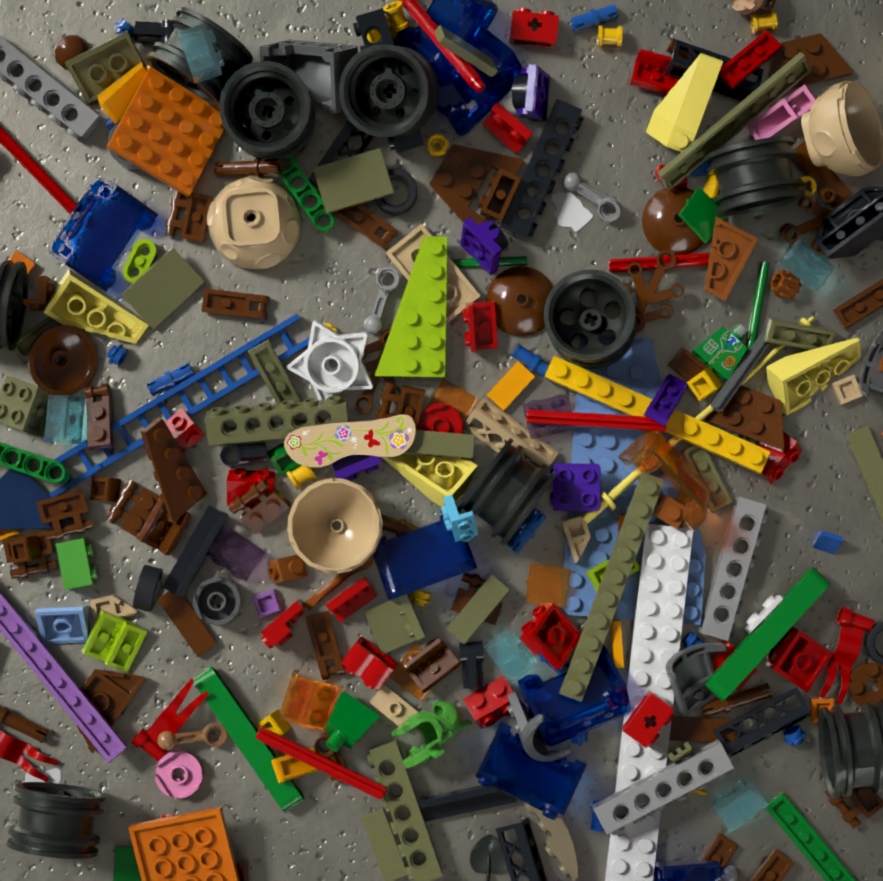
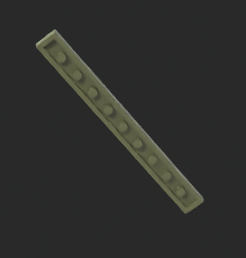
M643 471L641 472L559 692L561 695L580 702L583 700L665 480Z

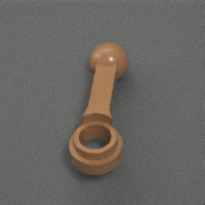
M214 722L196 731L176 734L164 731L158 736L157 742L159 747L164 750H170L178 744L205 741L206 744L212 747H219L226 741L227 731L223 725ZM213 728H218L219 737L216 740H210L208 736L209 731Z

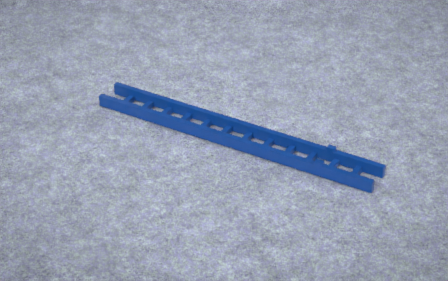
M298 314L293 315L113 423V432L119 431L127 447L114 455L109 448H103L102 450L107 459L101 463L92 466L83 451L88 448L87 440L55 458L54 460L63 463L78 454L87 471L74 479L71 476L66 484L49 493L50 496L55 497L65 493L143 446V439L141 438L133 443L123 426L138 418L143 427L146 428L149 423L144 413L157 405L166 420H168L171 414L164 401L177 393L188 409L186 413L191 417L261 375L258 369L253 371L244 356V353L249 349L263 343L277 333L288 349L278 356L281 362L309 345L310 337L293 347L292 344L294 342L289 334L284 332V329L301 320ZM238 357L248 374L233 383L224 365ZM218 369L228 386L213 395L204 377ZM198 381L208 398L193 407L184 389Z

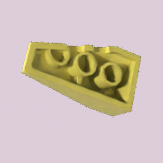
M700 53L676 85L668 92L667 96L654 109L646 133L666 147L680 152L692 144L723 61Z
M70 268L57 285L43 313L62 325L84 329L91 333L107 335L110 338L133 344L138 342L149 326L144 320Z
M853 338L789 355L767 366L768 385L775 398L781 400L783 413L787 416L806 406L812 401L810 397L819 389L823 391L828 387L827 382L835 375L841 376L861 358L860 340Z
M412 454L382 457L426 497L440 507L445 506L443 501L445 496L452 495L455 504L462 498L478 468V465L470 460Z

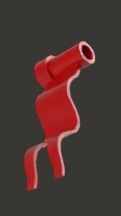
M846 607L840 608L836 624L841 626L839 639L828 662L826 682L819 697L825 698L834 683L838 666L841 665V688L837 703L842 704L849 688L851 668L860 653L864 631L870 632L873 627L874 620L872 618L853 613L852 609Z
M193 679L187 682L146 731L142 728L131 741L135 747L142 748L157 762L167 751L159 747L157 742L158 736L164 731H170L175 734L209 695L207 691L203 692L177 714V710L195 682Z
M0 730V758L17 764L28 774L47 782L49 778L35 769L21 754H27L33 759L57 766L59 761L42 754L32 745Z

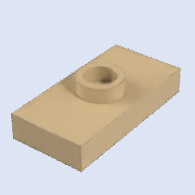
M385 684L369 702L397 726H400L411 715L419 712Z

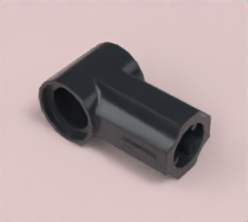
M162 20L161 23L136 21L134 25V41L136 43H165L174 31L170 26V20Z
M265 442L227 445L221 450L220 458L227 467L267 463ZM229 450H234L238 454L237 460L232 463L227 462L224 458L225 453Z
M483 641L466 642L465 644L459 642L463 689L483 688Z

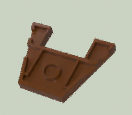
M453 144L430 181L429 186L453 211L462 224L467 218L471 217L480 225L487 219L468 207L491 169L494 168L499 171L501 168L517 175L524 160Z

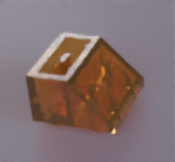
M294 671L278 719L324 731L339 686Z

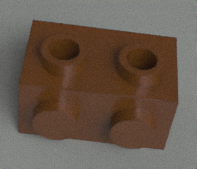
M501 168L497 175L493 173L488 183V186L491 187L488 196L483 195L478 205L481 208L480 215L502 224L521 178Z

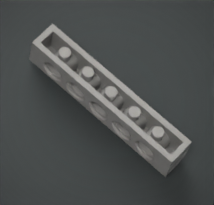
M0 36V53L6 54L4 61L0 62V79L4 82L7 79L14 84L12 88L21 96H24L26 93L31 97L30 103L38 110L46 109L50 113L48 117L58 126L61 122L67 126L66 132L77 140L80 137L86 141L101 123L102 118ZM19 67L24 68V72L20 77H14L15 69ZM35 82H41V89L33 92L31 90L32 85ZM52 97H60L58 105H49ZM77 111V118L73 121H68L67 116L69 112Z
M736 497L701 625L698 630L699 633L726 641L729 640V636H734L736 630V623H733L736 614L739 615L741 612L743 601L740 600L742 591L746 592L749 584V578H746L748 569L753 568L756 558L753 555L754 547H758L762 537V533L759 532L761 523L765 524L768 516V510H765L766 504ZM746 517L750 518L753 522V526L749 531L744 530L741 525L742 520ZM739 540H743L746 543V550L741 554L735 549V544ZM734 562L740 566V572L736 576H732L729 573V566ZM730 585L734 590V594L731 598L726 599L722 594V590L725 586ZM720 608H724L727 611V618L724 621H718L716 618V612Z
M716 740L593 804L592 807L607 835L609 833L615 835L625 829L624 826L630 822H633V824L641 822L646 818L645 815L653 810L655 813L662 811L667 807V803L674 799L676 802L681 801L688 796V792L694 789L699 791L709 785V781L715 778L720 780L731 774L730 770L734 769L721 742ZM709 761L712 763L710 771H700V766L703 762ZM688 772L691 774L689 782H679V776L682 773ZM666 783L670 785L668 793H658L657 790L661 784ZM647 795L649 797L648 803L638 805L636 803L638 796ZM626 806L628 812L624 816H617L615 814L616 808Z

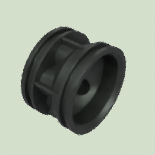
M581 270L571 273L553 287L545 303L544 323L552 345L563 359L574 365L586 369L607 367L620 360L629 351L634 342L637 331V317L633 298L627 287L618 278L607 272ZM587 291L594 292L597 295V301L592 307H586L580 301L582 294ZM611 304L618 305L621 308L620 315L616 319H608L604 313L607 306ZM566 310H572L577 314V320L572 325H566L560 321L561 314ZM590 317H592L593 320L597 319V321H595L596 325L591 326L590 324H586L588 323L587 319ZM605 331H611L616 335L615 341L610 345H602L599 342L600 335ZM576 335H584L589 341L588 345L582 349L573 347L571 343Z

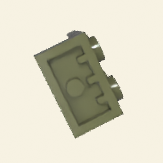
M5 376L0 390V423L41 437L56 395L44 391L39 386Z
M407 593L364 612L377 644L384 653H388L415 640L418 641L425 638V633Z

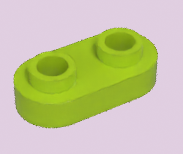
M138 240L123 267L124 278L132 284L152 266L157 256V247L151 240ZM149 248L150 253L146 256L142 255V250ZM137 268L140 273L134 277L132 276V270Z

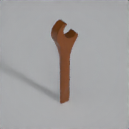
M373 554L368 561L358 568L337 574L303 604L310 610L351 575L367 570L373 564Z

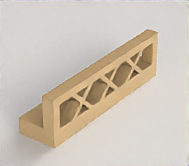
M484 397L464 423L466 430L497 453L500 452L509 438L514 440L511 445L515 448H518L519 445L523 447L521 457L528 462H536L541 467L544 463L549 467L559 453ZM474 417L483 424V429H478L471 423ZM491 434H498L502 438V442L497 443L492 439Z

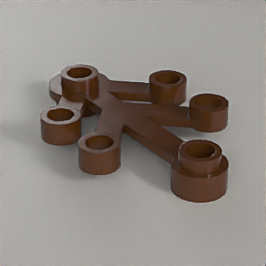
M828 187L822 188L819 192V197L822 201L834 202L837 205H841L853 196L844 198ZM827 191H829L830 196L827 199H825L824 195ZM805 196L798 201L799 208L804 211H812L821 216L797 226L792 223L782 225L779 230L780 238L787 243L796 242L801 234L820 227L824 216L832 210L815 203L812 198ZM808 200L809 205L804 208L803 204ZM794 230L793 237L789 238L790 231ZM814 240L811 244L812 251L817 254H823L821 249H816L817 244Z
M663 250L657 256L658 267L647 288L641 274L643 270L642 265L639 262H632L628 266V272L633 277L640 300L635 309L636 317L639 320L636 333L642 331L647 322L660 318L668 319L673 314V308L669 304L662 305L659 310L644 313L649 304L672 297L680 298L684 293V287L679 283L673 284L669 289L655 293L666 270L672 268L676 263V255L671 250ZM664 255L671 257L670 263L663 262ZM632 265H637L639 267L638 273H633L631 271ZM624 282L623 284L628 287L629 292L631 293V285ZM679 287L681 294L675 295L672 291L673 288ZM664 307L670 309V314L667 316L662 314V308Z
M391 329L383 331L380 335V340L370 343L365 347L363 359L369 353L381 349L382 351L379 358L364 364L368 372L373 371L370 378L374 386L372 389H365L363 395L355 399L354 408L360 414H367L372 410L373 402L371 398L380 377H375V373ZM383 377L385 383H395L393 377ZM395 383V388L398 389L399 394H400V393H401V389H400L398 386H396V383ZM362 400L368 402V407L366 409H361L359 407V403Z

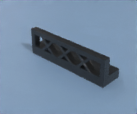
M676 40L664 75L680 80L700 53L722 60V66L732 58ZM679 49L688 52L691 58L685 59L678 56ZM758 68L752 73L756 75L755 82L745 79L734 89L718 74L712 91L743 101L761 85L764 69Z
M348 119L317 167L334 162L341 156L348 155V157H351V154L358 155L364 153L374 136L368 135L361 130L355 133L357 128ZM363 135H368V137H367L366 140L364 141V136H363ZM361 136L362 146L360 149L350 151L349 140L353 137ZM345 146H346L347 151H346V152H342L343 149H344ZM313 172L308 180L318 188Z
M210 505L207 507L162 588L184 599L230 518L227 513L220 512Z
M795 687L718 727L713 732L721 742L728 757L731 758L810 717L811 711L800 691ZM793 695L797 697L801 704L800 707L794 710L784 707L786 699ZM770 707L780 710L778 718L773 721L763 718L765 710ZM782 711L788 712L781 716ZM761 712L760 717L755 716L756 714ZM749 718L759 721L756 730L752 732L742 729L744 721ZM740 723L739 728L733 727V726H735V725H737V724ZM728 729L737 731L736 739L726 745L720 733Z
M512 778L420 798L425 822L517 802Z
M521 818L515 823L497 827L496 832L511 881H518L521 874L529 878L530 881H548L529 818ZM515 830L517 840L514 845L506 840L504 831ZM514 851L523 856L524 863L521 867L512 861L511 857Z

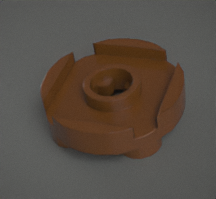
M875 662L861 663L850 672L848 693L857 705L862 706L863 703H871L873 706L875 702H883L882 664ZM867 680H876L877 688L875 691L870 690L868 692L866 690L868 687L866 684Z

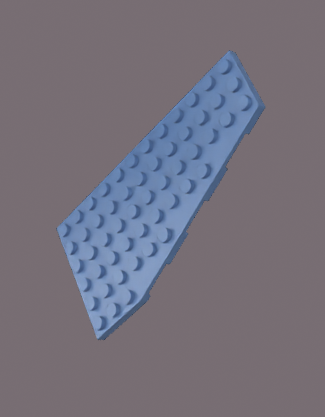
M580 335L579 349L588 345V338L584 335ZM600 335L599 342L602 345H610L615 341L616 336ZM635 338L629 351L614 364L598 369H586L651 399L654 398L662 385L651 339ZM576 393L575 412L625 415ZM574 426L571 463L599 464L601 466V490L608 494L667 443L673 435L659 431ZM677 443L645 473L665 480L659 494L661 499L666 494L689 508L688 513L679 526L693 529L683 624L701 625L706 553ZM639 479L613 501L617 507L614 511L606 507L587 524L591 538L577 563H574L565 536L560 610L565 615L588 616L597 592H595L585 571L610 558L617 539L618 514H626ZM567 511V519L583 515L588 511ZM651 516L649 524L670 526L654 516ZM643 540L635 558L639 566H641ZM640 570L628 577L613 618L635 619Z

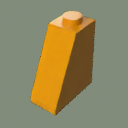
M140 62L97 95L100 107L114 124L122 119L148 68L151 67L150 65L145 67Z

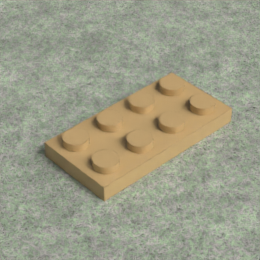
M420 224L386 252V255L407 281L409 280L423 237L432 236L423 224ZM448 255L446 324L459 315L462 309H466V303L475 302L481 297Z

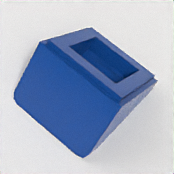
M817 531L813 548L835 554L844 539L832 533Z

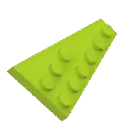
M446 236L423 237L375 377L445 378Z

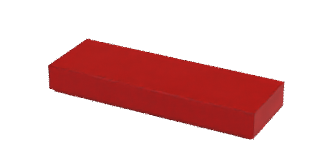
M766 30L724 64L719 71V75L734 89L778 53L783 46Z

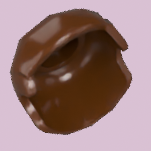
M67 35L60 38L54 49L56 62L62 68L68 70L65 62L88 51L89 44L79 35Z

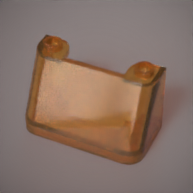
M659 431L644 432L618 456L625 466L634 464L637 469L644 473H652L659 468L681 492L674 499L685 506L682 512L683 521L680 526L695 531L706 520L711 497L710 488Z

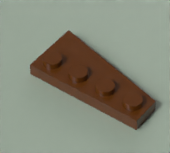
M157 418L141 431L148 458L153 463L155 480L159 482L162 492L160 496L168 511L166 513L168 521L174 522L205 497L207 492L164 420Z

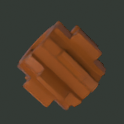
M790 270L777 271L772 276V281L770 282L771 290L775 291L774 295L782 299H790V297L794 298L796 294H799L802 283L797 278L798 274Z

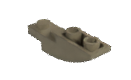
M529 791L524 795L526 800L524 806L531 815L536 813L541 821L538 822V825L545 834L551 833L545 839L547 844L544 847L552 859L557 857L561 865L559 868L565 877L571 876L575 881L578 879L576 852L565 822L554 804L545 809L534 793Z

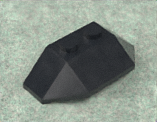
M883 187L863 188L824 216L815 243L829 259L855 256L883 236Z

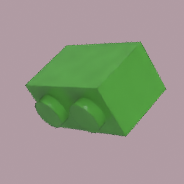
M81 538L56 543L64 590L96 584L95 579H98L97 566L92 564L91 556H94L92 542H88V538Z

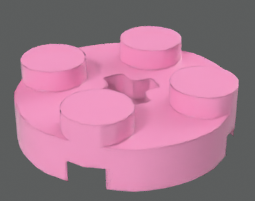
M186 750L172 751L166 754L157 765L155 774L156 784L167 796L186 798L199 788L203 780L202 765L195 755ZM175 768L185 771L183 775L184 780L181 781L180 778L175 779L173 777Z

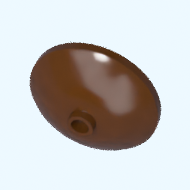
M676 187L670 191L664 188L655 193L645 205L642 213V230L649 244L657 251L671 250L675 255H684L696 251L703 245L704 242L683 220L681 223H677L674 220V216L681 212L686 205V200L695 191L686 187Z
M525 266L512 267L498 274L491 282L486 295V301H495L496 326L503 332L514 336H528L542 330L545 327V303L553 289L548 278L540 271ZM520 295L526 298V302L523 304L517 301V297Z
M57 325L44 330L33 341L28 354V369L34 382L44 391L59 396L71 395L82 390L93 378L97 367V352L90 337L82 330L68 325ZM56 355L61 356V360L58 363L55 362Z

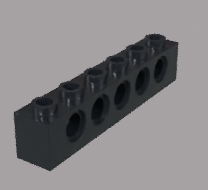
M383 8L356 16V23H353L356 37L361 36L363 45L360 46L361 51L374 45L388 44L394 46ZM377 31L381 36L380 40L377 43L369 42L367 39L369 32ZM378 65L376 72L382 74L384 67ZM400 68L399 74L403 76L402 70ZM396 88L388 89V94L397 93ZM400 108L396 111V115L402 118L405 112ZM420 129L405 136L387 137L390 149H395L397 154L424 146Z
M556 99L500 227L502 231L526 241L528 235L533 236L538 225L534 223L537 214L542 216L547 204L543 201L546 193L551 194L556 184V181L552 179L556 172H561L566 161L562 159L565 150L570 152L575 139L571 138L574 129L579 131L584 120L580 116L582 109ZM557 124H565L568 127V131L564 134L558 133L555 128ZM551 144L556 145L559 152L556 155H550L546 151V147ZM539 166H546L550 173L547 176H540L537 173V168ZM530 187H537L541 194L533 198L528 195L527 190ZM521 208L530 210L531 216L528 219H522L518 215V211Z

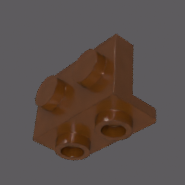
M159 497L137 539L169 556L172 549L175 548L181 533L188 525L191 514L185 512L176 521L169 522L166 515L168 513L166 505Z
M441 637L428 642L425 649L418 654L410 656L403 667L421 691L426 693L457 669L461 663Z

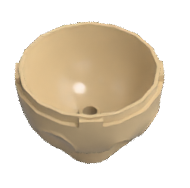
M849 80L837 83L816 99L810 111L803 113L801 124L808 153L813 164L817 167L827 166L832 171L842 173L843 175L861 176L872 172L882 164V123L870 94L862 84Z
M249 175L230 183L220 191L209 206L207 225L213 245L222 257L240 268L260 270L275 266L287 258L295 249L300 237L301 216L295 199L282 185L266 176L256 177V175ZM254 214L256 216L255 221L249 222L247 220L248 216Z
M329 478L308 486L295 499L288 516L287 530L295 553L309 566L320 572L338 574L352 571L363 565L376 551L382 536L383 521L378 502L367 488L346 479ZM339 521L341 523L340 530L333 529L334 522Z

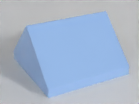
M89 606L50 607L35 610L41 640L44 644L86 643L90 635Z

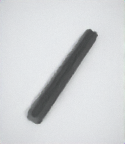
M767 325L712 401L711 407L715 411L721 413L771 344L764 341Z

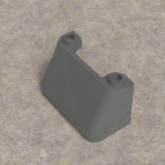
M285 40L259 46L260 61L276 62L290 68L301 78L314 104H322V108L327 109V113L341 112L342 106L339 99L340 79L347 63L358 53L357 45ZM268 84L265 90L272 92L274 85ZM292 97L285 99V103L294 101Z

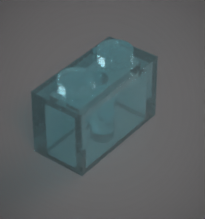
M203 23L177 32L195 84L222 75L221 67L224 66L221 53H215L213 44L217 42L212 29L207 31L206 25Z
M800 239L795 241L779 262L780 265L815 291L820 288L835 268L832 263Z
M48 395L44 442L81 444L85 405L84 397Z
M504 629L486 642L483 647L512 685L534 669L531 665L534 660L527 650L523 652L517 645L520 643V640L513 631L508 633Z
M743 779L732 787L734 789L728 795L725 793L721 794L713 801L715 804L711 806L730 833L769 806L749 779L746 782Z

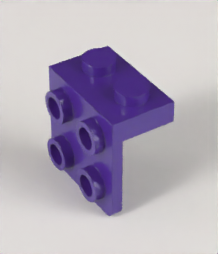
M350 455L335 461L332 465L337 478L352 481L357 479L356 474L365 471L366 474L379 470L378 465L382 464L380 457L372 455Z
M554 463L551 473L555 471L558 474L552 482L553 492L550 495V504L553 506V511L600 510L601 466L599 464Z

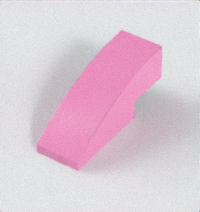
M804 84L746 127L755 140L773 137L802 117L803 113L810 111L816 101V97L809 87Z

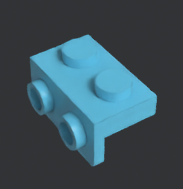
M453 496L443 497L445 505L441 507L443 520L447 531L452 530L455 542L469 541L474 536H477L478 531L473 511L459 515Z

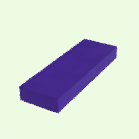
M668 374L646 409L644 416L665 426L685 394L688 384Z

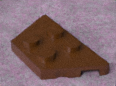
M819 33L780 43L783 47L772 57L768 79L800 52L806 56L812 71L791 89L802 87L804 84L811 85L852 75L853 70L826 38Z
M740 386L721 413L714 410L703 420L705 423L777 451L784 452L785 450L781 400L745 386Z
M94 669L81 690L113 727L147 678L141 675ZM77 725V728L79 729L80 733L83 735L89 746L88 749L90 750V752L94 753L96 747L91 743V741L87 738V736Z

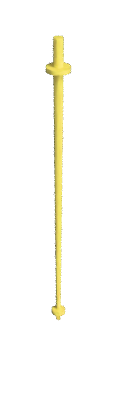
M813 316L808 320L802 318L799 323L811 325L810 323L815 318ZM778 345L758 362L742 385L783 349L785 345ZM711 404L695 418L703 421L714 411ZM673 436L608 494L601 490L600 510L586 512L581 517L582 520L588 524L606 507L614 511L617 507L613 501L640 478L642 471L646 472L682 439Z

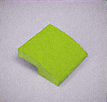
M101 610L82 649V653L104 661L109 667L128 673L147 634V630L124 618Z

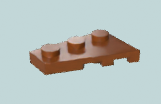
M716 217L704 291L725 302L758 238Z

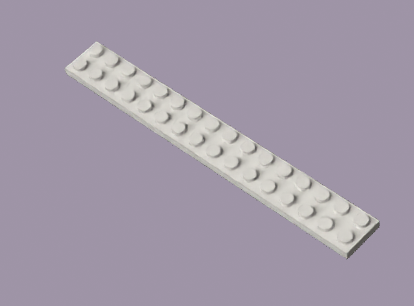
M648 524L644 534L622 726L649 690L673 707L674 693L665 667L667 661L680 650L693 529L678 527L676 530L671 526ZM654 715L650 718L647 716L644 718L646 725L648 723L654 724ZM671 722L667 726L663 725L658 732L660 733L658 740L654 745L649 744L647 748L625 732H621L615 793L666 767ZM664 784L658 787L657 791L659 794H663ZM640 795L636 803L638 805H645L648 803L649 797L647 795ZM619 806L615 810L617 816H624L628 812L626 806ZM653 810L646 814V818L636 824L630 822L624 826L625 829L615 835L610 833L604 881H653L661 811L655 813Z

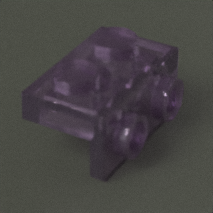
M557 394L551 398L532 400L529 403L523 404L525 420L527 410L572 412L568 394ZM526 422L530 439L576 429V426L529 424Z
M227 526L212 545L208 557L216 565L223 566L229 570L235 578L247 581L266 552Z

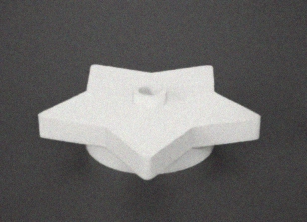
M314 320L311 327L308 349L287 366V369L308 380L313 385L318 400H326L328 397L338 396L344 390L372 389L374 384L362 361L369 333L359 332L339 335L318 320ZM331 358L337 361V366L330 364Z

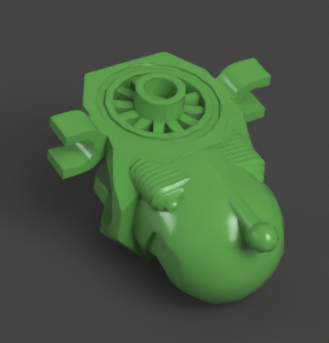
M443 700L433 703L434 713L423 710L411 715L391 733L393 737L405 734L415 727L422 734V746L420 748L414 746L406 751L407 754L411 755L402 761L405 768L416 766L421 762L424 765L444 754L445 751L440 749L446 744L445 742L466 727H470L472 725L471 720L462 721V715L457 706Z

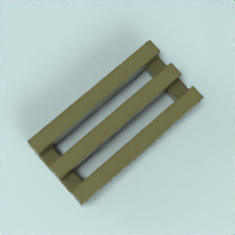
M688 742L682 745L684 750H681L680 747L674 750L676 752L675 756L672 752L667 754L670 762L673 763L692 751Z

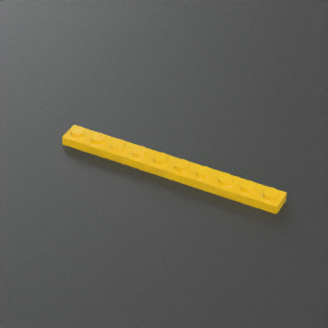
M553 356L544 376L545 379L629 416H644L646 409L653 400L556 356ZM676 409L668 420L666 430L664 431L758 474H761L770 454V451Z

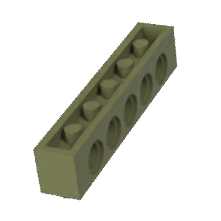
M331 396L326 400L308 398L304 402L295 403L292 400H287L275 405L260 403L255 407L238 405L233 409L216 407L207 411L205 416L209 446L282 439L301 427L349 422L347 398H341L340 396ZM322 411L328 412L330 416L328 418H322L318 414ZM304 414L307 418L305 420H298L295 418V415ZM280 416L283 418V421L276 423L271 418ZM251 418L258 419L260 423L257 425H252L249 423L248 420ZM234 421L236 426L228 427L225 422Z
M397 739L371 747L367 759L370 768L376 769L378 777L374 778L375 782L387 788L385 793L386 799L382 800L386 813L391 812L393 822H390L394 836L399 835L401 844L398 845L401 857H406L409 866L405 868L409 880L431 881L443 877V871L408 770L402 763L404 759ZM392 762L395 766V771L390 774L385 773L382 770V764ZM394 784H398L402 787L403 792L399 796H394L390 793L389 788ZM400 807H407L411 814L408 818H401L398 816L397 810ZM414 829L418 832L419 836L416 840L410 841L405 837L406 831ZM416 852H423L426 855V860L423 863H417L413 860V855Z

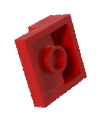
M300 599L261 631L263 634L261 639L269 649L273 648L277 643L282 646L293 637L290 632L294 630V627L288 621H291L293 624L305 614L302 609L306 606Z
M554 602L545 605L540 604L532 611L534 616L532 621H528L522 626L521 631L523 634L520 640L534 655L541 653L557 670L563 667L576 647L581 632Z
M792 626L780 639L776 649L773 648L766 656L768 661L765 665L808 693L833 653Z

